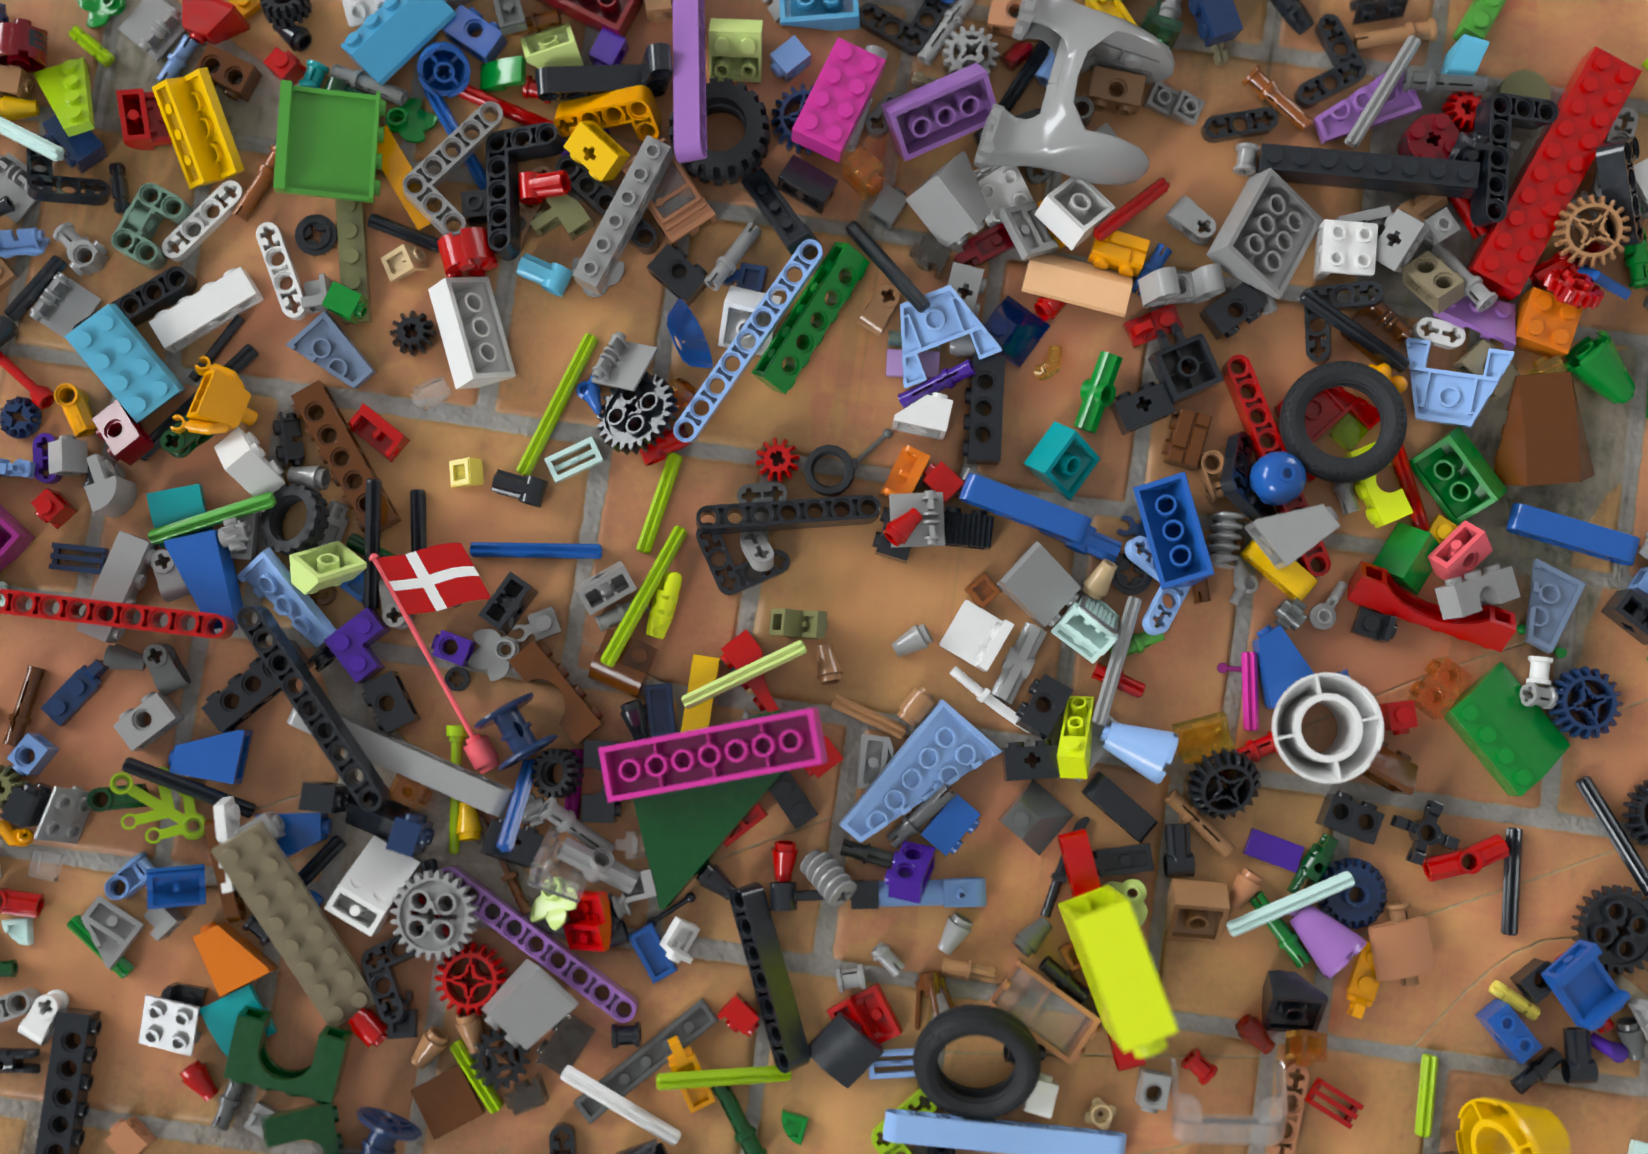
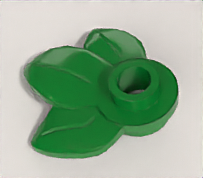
M77 0L79 7L89 12L86 26L89 28H98L106 25L111 15H120L126 7V0Z
M421 98L407 99L404 106L388 111L385 124L391 132L399 133L403 140L411 143H420L425 141L424 132L433 129L437 124L438 117L433 113L421 110Z

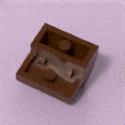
M608 628L598 652L595 653L588 678L638 699L658 649L630 637L614 667L606 666L601 662V657L616 632Z

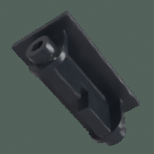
M1408 0L1350 1V10L1355 11L1352 24L1356 25L1403 17Z
M279 412L276 420H273L274 436H279L280 446H276L277 461L282 462L283 469H286L289 464L288 462H292L293 467L303 466V461L305 460L303 441H292V438L302 437L300 419L295 413H287L286 418H283L282 412Z

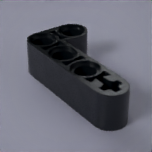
M1636 136L1606 141L1596 149L1601 193L1603 196H1606L1605 204L1607 205L1614 199L1616 201L1613 207L1614 210L1621 206L1624 207V211L1619 214L1620 218L1624 216H1629L1630 218L1625 223H1622L1623 226L1631 227V231L1622 233V235L1630 238L1629 242L1620 243L1622 246L1642 244L1644 239L1633 162L1639 159L1640 155L1639 142ZM1607 218V232L1608 234H1610V238L1612 239L1613 227L1610 220Z

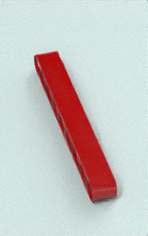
M1241 354L1232 356L1222 366V376L1244 431L1250 436L1253 445L1252 451L1256 461L1270 452H1287L1250 360ZM1231 363L1240 365L1241 374H1235L1232 371ZM1242 387L1250 390L1251 399L1242 396ZM1251 412H1257L1261 416V423H1255L1251 419ZM1261 436H1266L1270 439V448H1266L1261 444ZM1303 491L1293 501L1285 505L1275 506L1278 514L1291 512L1292 509L1299 510L1309 507ZM1323 540L1296 559L1297 563L1315 578L1327 574L1331 568V561ZM1312 559L1319 561V572L1312 570L1310 565Z
M0 589V598L3 595L5 597V603L0 608V614L219 640L231 637L235 630L233 620L230 617L219 614ZM31 598L32 607L27 611L26 602ZM58 601L60 608L59 611L56 614H54L53 605L55 604V602ZM85 604L87 612L84 617H81L79 610ZM109 608H113L114 616L108 621L106 613ZM137 611H140L141 620L135 624L133 616ZM164 614H167L168 624L162 627L160 619ZM191 617H194L196 621L195 627L189 630L187 622ZM218 620H221L223 628L217 634L214 631V625Z
M1085 828L1058 835V842L1072 897L1074 898L1101 888ZM1107 1032L1118 1072L1146 1065L1145 1058H1136L1133 1050L1123 1052Z

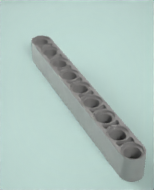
M313 701L311 703V711L316 714L318 706ZM293 707L287 723L311 734ZM338 712L370 761L486 813L503 817L513 790L509 787ZM327 724L326 733L331 737L333 728L330 724Z

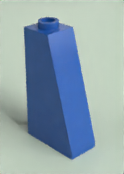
M218 529L165 540V547L200 612L230 617L235 624V630H238L237 615L244 606L233 558H231L229 547L224 548L218 538ZM221 620L215 623L214 629L221 628L222 631L223 624Z

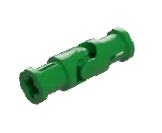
M1643 228L1644 239L1642 244L1623 246L1625 248L1623 251L1624 264L1629 272L1630 283L1628 284V289L1630 290L1648 287V243L1645 228Z

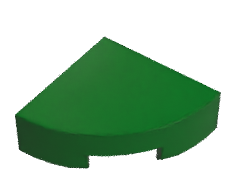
M783 1109L781 1120L784 1131L791 1141L801 1146L809 1117Z

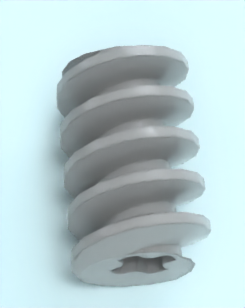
M1220 511V513L1211 515V520L1216 522L1209 527V530L1215 534L1208 535L1207 539L1213 543L1207 545L1212 566L1224 569H1237V567L1230 564V561L1239 559L1238 556L1232 554V551L1240 550V546L1234 544V540L1242 539V536L1235 533V531L1244 529V525L1237 523V520L1245 519L1246 515L1228 511Z
M814 850L802 860L800 870L806 875L815 889L818 890L819 894L824 897V900L830 904V907L834 908L843 905L855 893L857 889L856 883L851 881V877L845 873L842 866H839L838 861L833 859L830 852Z

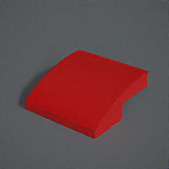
M573 890L577 895V907L574 910L568 911L570 920L563 925L569 949L608 951L611 941V911L607 891Z
M878 982L827 1009L831 1020L839 1012H842L861 1025L862 1033L879 1044L903 1032Z

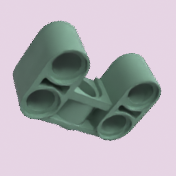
M145 183L139 188L131 205L126 209L120 224L112 234L111 243L116 250L151 270H160L166 265L167 256L151 239L164 218L180 225L193 210L190 205L172 192L157 184ZM158 194L156 201L151 202L152 196ZM181 206L179 213L173 215L174 209ZM132 239L131 244L124 248L125 242ZM151 251H155L153 258L147 260L148 254Z

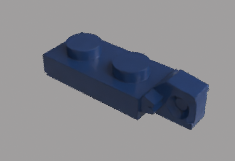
M98 659L89 667L83 665L54 693L41 709L58 726H65L101 689L100 685L103 681L100 677L109 669V666H104L103 660Z

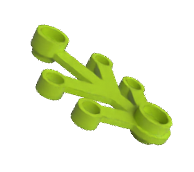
M158 767L163 770L169 771L166 767ZM116 773L110 779V788L115 794H128L154 809L153 811L135 815L132 813L125 814L121 818V826L124 829L132 830L137 825L169 818L178 823V825L163 829L156 827L148 829L145 833V839L148 843L156 844L161 839L183 835L189 840H196L204 836L206 818L202 814L196 813L193 797L177 792L183 798L185 814L175 809L171 789L158 785L161 800L134 785L131 776L127 773ZM117 780H126L127 786L124 789H118L116 787ZM128 816L135 819V824L131 827L124 825V819ZM191 821H196L199 824L197 831L192 832L188 829V824ZM155 830L159 833V838L156 841L149 840L148 833Z

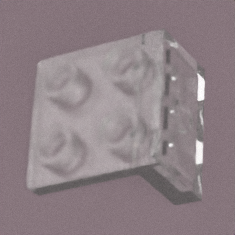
M550 826L532 863L527 885L579 903L589 881L583 876L582 870L557 858L562 841H559L560 832L556 827Z

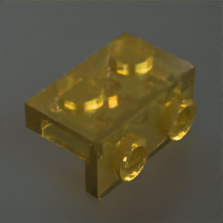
M1224 711L1172 724L1173 732L1178 734L1176 752L1184 764L1201 762L1203 760L1202 754L1210 757L1212 749L1217 751L1218 754L1222 747L1229 752L1233 748L1236 750L1235 744L1230 738L1228 719Z

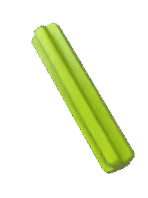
M463 1039L457 1040L450 1045V1051L489 1113H496L504 1106L495 1089H492V1084L486 1087L482 1085L484 1078L479 1080L474 1078L478 1070L470 1069V1065L475 1063V1059L469 1057L471 1053H469Z
M1423 1054L1421 1057L1415 1134L1420 1137H1431L1438 1070V1057L1432 1054Z

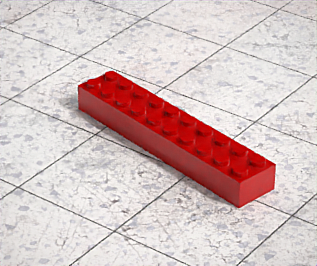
M1597 46L1582 57L1556 104L1559 111L1557 119L1544 126L1510 187L1506 217L1501 222L1489 225V231L1484 234L1466 267L1473 276H1480L1483 279L1484 286L1491 293L1495 292L1498 298L1505 302H1509L1517 297L1522 291L1552 233L1556 229L1554 222L1561 220L1559 213L1562 210L1566 211L1567 204L1571 202L1596 156L1597 147L1604 142L1642 72Z

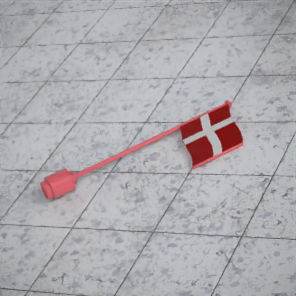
M444 543L404 555L379 557L376 553L371 554L369 561H373L470 737L465 740L467 745L463 749L475 770H479L480 774L493 769L500 764L497 759L499 755L488 735L482 737L480 732L474 735L409 617V614L435 612L469 601L489 600L491 598L462 543Z

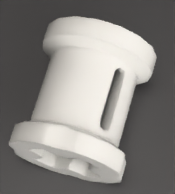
M1528 656L1530 672L1529 678H1526V683L1551 686L1549 671L1553 658Z

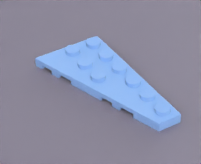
M940 699L838 825L861 843L886 827L893 820L911 811L912 808L921 802H925L944 783L950 786L958 781L960 777L971 770H975L983 765L982 763L1003 751L948 703Z

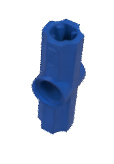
M1089 526L1083 545H1077L1039 531L1041 534L1064 543L1067 548L1077 553L1089 554L1101 560L1108 559L1113 563L1118 557L1122 542L1096 532L1097 529Z

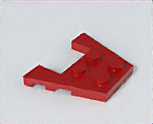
M1344 387L1329 388L1318 393L1308 403L1305 412V428L1309 438L1314 443L1349 411L1364 429L1369 431L1380 421L1378 409L1368 404V401L1345 391ZM1283 400L1274 407L1278 418L1280 417ZM1306 472L1307 482L1310 483L1316 477Z

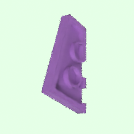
M1466 296L1440 314L1433 311V316L1459 328L1469 327L1480 332V337L1489 341L1493 338L1504 343L1503 348L1512 351L1516 346L1515 304L1496 300L1488 309L1478 312L1476 304Z

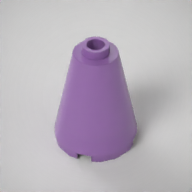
M1312 904L1290 913L1293 918L1289 922L1321 973L1327 979L1338 973L1367 944L1361 936Z

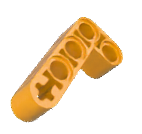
M636 85L564 101L557 107L553 124L563 136H571L580 121H594L602 129L632 123L636 135L640 140L644 141L647 135L655 139L658 138L662 115L652 91L647 86Z

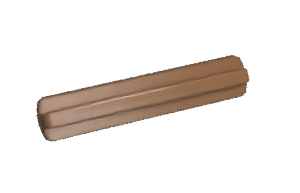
M836 695L832 702V708L896 738L902 739L907 731L905 725L840 695Z

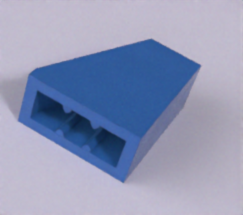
M1269 624L1256 632L1258 637L1252 641L1253 651L1257 653L1258 677L1264 706L1266 709H1274L1280 697L1293 683L1314 674V672L1281 625L1271 627Z
M236 730L175 745L168 760L169 766H171L169 772L229 784H242L253 731Z
M274 813L278 814L285 824L283 830L286 835L276 842L287 858L328 839V834L332 831V820L328 817L327 813Z

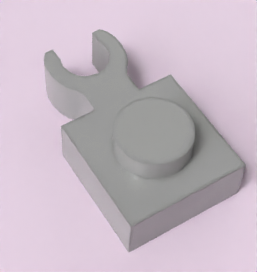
M553 606L528 615L530 624H518L512 628V631L524 630V636L516 640L520 643L527 641L531 635L535 636L536 641H540L563 632Z

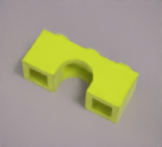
M1376 442L1344 455L1343 458L1361 455L1371 449ZM1376 475L1355 482V492L1358 498L1364 501L1367 508L1366 516L1369 522L1375 525V528L1413 513L1403 489L1391 493L1382 491L1376 483Z

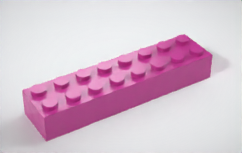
M818 707L598 748L608 803L828 762Z

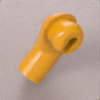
M4 819L0 821V835L9 846L25 847L33 842L34 834L30 829H14L8 821Z

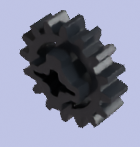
M502 1028L499 1034L495 1029H490V1037L486 1034H481L480 1037L483 1042L481 1044L473 1043L477 1052L469 1054V1057L475 1059V1063L470 1065V1069L478 1070L474 1078L477 1080L484 1078L482 1085L486 1087L492 1082V1089L495 1090L499 1089L500 1083L506 1089L510 1088L509 1081L519 1083L517 1075L519 1073L526 1075L527 1073L522 1068L523 1064L530 1063L529 1059L524 1058V1055L530 1052V1049L526 1050L520 1044L517 1048L512 1046L504 1038L507 1032ZM503 1040L496 1047L489 1046L494 1041ZM514 1049H515V1051H516V1057H517V1058H516V1061H515L514 1055H513ZM491 1053L501 1054V1057L504 1058V1061L508 1062V1064L498 1063L496 1057ZM483 1056H484L485 1059H486V1063H487L486 1068H484V1065H483ZM505 1070H510V1071H511L510 1073H508L507 1075H505V1076H503V1077H497V1076H500V1074H501L502 1071H505Z

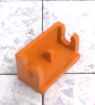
M903 446L880 494L889 498V494L913 493L931 456L911 446Z

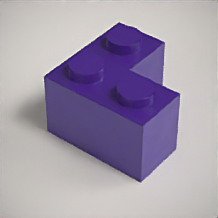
M366 607L328 636L324 642L355 683L365 684L385 668L370 646L391 630L376 610Z

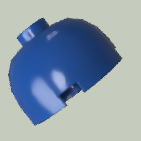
M436 42L427 46L420 54L417 64L420 83L426 91L434 96L454 97L463 92L469 84L471 73L469 61L464 52L454 44Z
M1284 451L1270 452L1259 458L1252 466L1249 475L1250 487L1253 493L1256 492L1257 496L1261 498L1259 500L1272 506L1285 505L1296 499L1305 488L1307 480L1302 462L1293 454Z

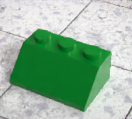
M1460 426L1409 460L1411 469L1449 520L1456 525L1498 501L1507 491V488Z

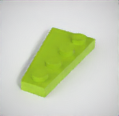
M83 57L75 60L69 59L62 64L33 73L68 137L95 129L88 64Z

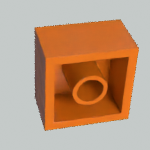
M1535 287L1531 288L1521 295L1515 312V347L1554 361L1567 355L1583 307L1575 308L1572 305L1561 303L1555 299L1554 294Z

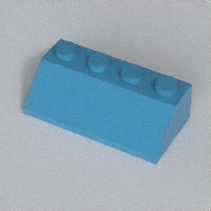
M385 0L383 6L374 14L369 15L365 19L364 24L355 32L350 33L346 37L345 42L340 46L363 72L382 86L457 14L444 0Z

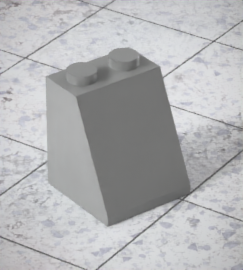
M964 151L933 173L905 199L944 249L953 243L956 246L961 244L969 237L967 235L968 232H971L972 235L977 233L985 226L983 220L990 214L967 154Z
M1324 504L1260 518L1249 523L1244 528L1278 570L1290 565L1340 527L1337 522L1339 518L1331 507L1328 506L1326 508Z
M1038 541L996 583L999 589L1041 628H1044L1047 624L1052 627L1062 616L1059 611L1065 605L1071 607L1080 597L1077 592L1081 589V586Z
M526 958L481 1010L488 1015L484 1020L497 1031L501 1027L507 1032L504 1038L512 1046L517 1048L520 1044L527 1050L568 1015L579 1003L542 968Z

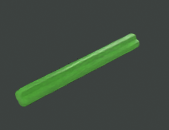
M267 492L152 529L148 533V538L153 545H157L165 540L179 538L222 524L223 520L234 517L238 519L272 508L276 504V499L272 492Z

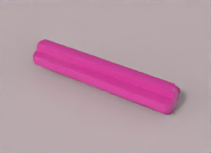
M1242 652L1243 728L1246 731H1256L1259 729L1257 653Z

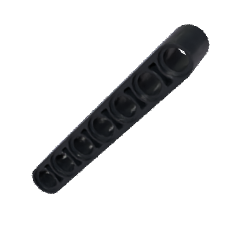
M873 495L706 505L698 510L696 525L697 529L706 535L871 524L877 519L881 510V504ZM870 505L874 508L875 513L866 515L862 512L861 506ZM839 506L845 507L848 510V515L838 516L834 509ZM817 508L821 511L822 516L812 518L809 516L808 510ZM784 510H791L794 512L795 518L786 520L781 516V513ZM760 511L765 512L769 519L759 522L755 519L754 515ZM737 513L742 517V521L737 524L731 523L728 520V516ZM705 515H711L716 521L708 526L701 522V518Z
M753 882L731 890L729 899L774 1062L778 1070L786 1074L808 1064L811 1056L767 897L762 885L758 882Z

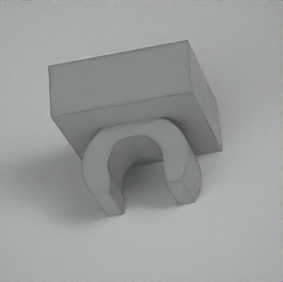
M260 1100L255 1105L243 1127L263 1138L260 1117L280 1111Z

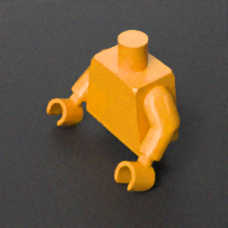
M207 356L199 357L200 362L206 364V366L199 367L194 365L196 373L203 376L186 416L190 420L185 421L181 415L172 416L173 420L182 421V425L180 427L170 426L171 430L175 433H183L187 429L190 433L212 435L226 433L229 429L237 428L240 422L252 426L258 417V413L247 408L251 394L245 390V385L236 371L217 363L212 365Z

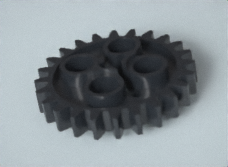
M646 372L635 391L610 388L612 395L610 397H603L607 403L606 405H601L603 413L596 416L601 422L597 425V428L601 431L599 435L608 446L618 453L622 451L628 455L632 451L637 455L640 447L647 452L648 444L651 443L656 447V439L658 437L665 439L663 431L672 430L668 423L676 421L672 413L678 411V408L674 405L678 399L673 395L675 391L663 378L661 379L657 374L652 376L649 372Z
M1615 884L1612 885V888L1604 885L1601 886V892L1599 890H1591L1593 898L1583 896L1582 898L1586 905H1576L1581 914L1572 915L1573 919L1579 921L1578 925L1571 926L1572 930L1579 933V935L1572 938L1573 941L1583 940L1596 943L1603 952L1597 958L1608 973L1614 971V973L1622 975L1625 970V972L1633 974L1634 967L1643 970L1642 961L1648 962V898H1642L1643 892L1634 890L1632 892V887L1624 886L1621 888L1620 885ZM1614 904L1616 911L1615 914L1612 917H1610L1609 908L1611 905ZM1635 919H1638L1639 927L1634 931L1633 922ZM1601 928L1602 937L1597 940L1596 931ZM1625 942L1626 950L1621 954L1619 948Z

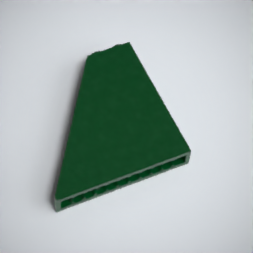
M775 710L729 723L782 714L781 710ZM787 770L633 798L656 890L659 910L665 909L675 902Z

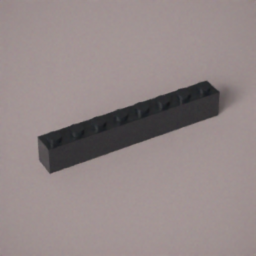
M1262 143L1258 155L1257 173L1272 168L1285 182L1470 199L1478 188L1480 162Z

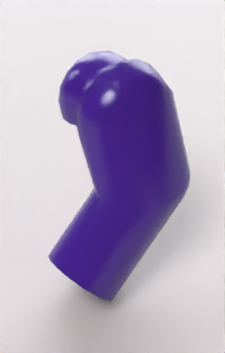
M1595 1032L1591 1035V1046L1610 1057L1613 1061L1622 1063L1628 1058L1629 1051L1622 1043L1609 1041Z

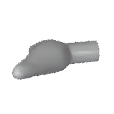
M1236 553L1235 555L1239 559L1233 561L1234 566L1237 567L1233 573L1235 590L1229 602L1239 606L1245 593H1254L1258 589L1259 582L1247 569L1242 557Z

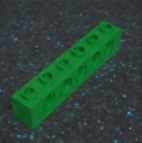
M835 242L751 374L772 390L786 394L794 386L796 377L802 368L808 364L814 349L823 341L828 327L837 319L838 312L843 304L851 297L853 288L864 277L870 261L850 244ZM842 270V277L839 280V274ZM828 292V299L825 302V295ZM814 314V321L811 324V317ZM800 336V343L797 346L796 342L798 337ZM786 358V365L783 368L782 363L783 360Z

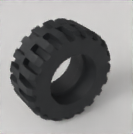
M717 77L709 78L710 83L706 84L707 117L716 113L731 114L743 123L745 133L742 140L729 150L718 152L707 149L706 159L681 164L686 168L690 176L693 178L696 175L699 176L700 182L708 184L709 180H713L715 186H723V181L730 180V185L738 183V177L743 176V178L751 175L753 168L758 170L762 165L761 159L766 158L768 144L770 143L769 118L763 102H759V97L753 90L747 91V85L742 82L734 85L733 79L724 78V82H718ZM672 112L669 118V136L674 151V115Z

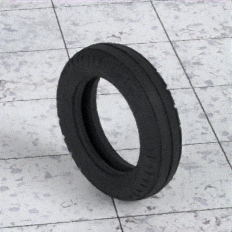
M1335 361L1314 367L1295 381L1283 400L1280 410L1279 427L1285 449L1302 462L1307 473L1328 482L1352 483L1376 475L1386 468L1397 456L1406 435L1407 413L1399 391L1384 374L1362 363ZM1333 387H1349L1367 395L1377 407L1381 420L1380 434L1375 445L1365 453L1349 458L1331 456L1317 448L1307 434L1305 412L1308 403L1318 393Z
M967 1004L961 1005V1007L950 1008L938 1014L924 1027L915 1044L913 1068L921 1090L938 1108L957 1117L984 1120L1010 1113L1020 1107L1030 1097L1040 1076L1041 1056L1033 1034L1019 1018L994 1006ZM967 1036H985L995 1039L1008 1047L1016 1060V1064L1012 1073L1002 1082L989 1087L972 1088L960 1085L949 1079L941 1070L938 1058L942 1050L954 1040Z

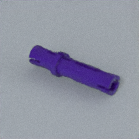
M969 359L949 370L945 368L941 370V374L898 394L899 401L905 409L925 395L932 396V393H938L948 387L952 389L956 387V383L975 375V368Z

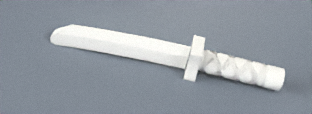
M957 666L950 671L949 674L952 677L956 678L958 682L962 683L963 686L977 696L976 700L981 703L984 702L998 714L1016 725L1015 723L1019 718L1015 715L1016 712L991 695V691L988 688L983 689ZM1016 725L1017 727H1019L1020 729H1022V730L1025 731L1026 733H1030V732H1028L1027 730H1025V729L1021 728L1020 726Z

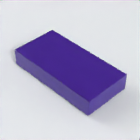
M1251 828L1243 854L1296 873L1305 847Z

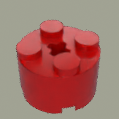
M485 228L460 229V235L453 236L452 232L437 241L447 278L485 277V272L498 266L495 252L488 244V232Z

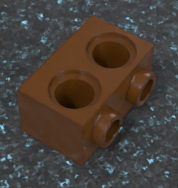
M208 43L194 68L195 71L198 68L207 67L214 88L218 87L224 90L223 94L235 101H238L240 98L249 102L263 76L254 65ZM220 66L217 72L212 73L213 68ZM243 77L241 83L234 85L236 79Z

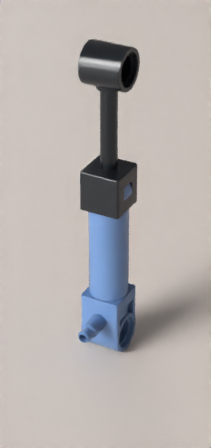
M961 877L930 880L920 904L888 897V885H885V881H878L877 879L851 880L856 883L857 889L848 899L851 900L852 909L908 906L982 907L987 906L986 878ZM795 881L769 883L771 911L797 910V901H825L818 890H797V882Z

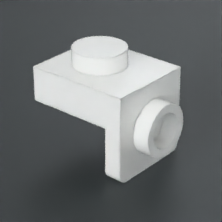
M675 916L659 944L667 952L666 957L678 964L681 961L691 964L693 958L687 952L698 935L700 928L694 923Z

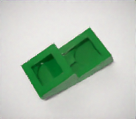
M522 55L494 60L481 66L480 90L484 92L506 91L507 86L526 85V59Z

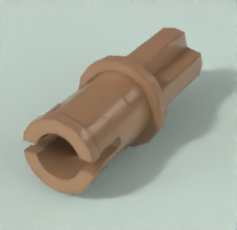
M944 957L941 974L965 978L967 982L968 979L994 983L996 968L971 963L969 959L968 962Z

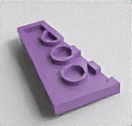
M1404 72L1370 128L1414 114L1422 109L1416 90L1402 91ZM1383 73L1365 87L1363 86L1355 91L1354 94L1345 100L1338 102L1315 117L1313 123L1322 145L1349 135L1386 73Z

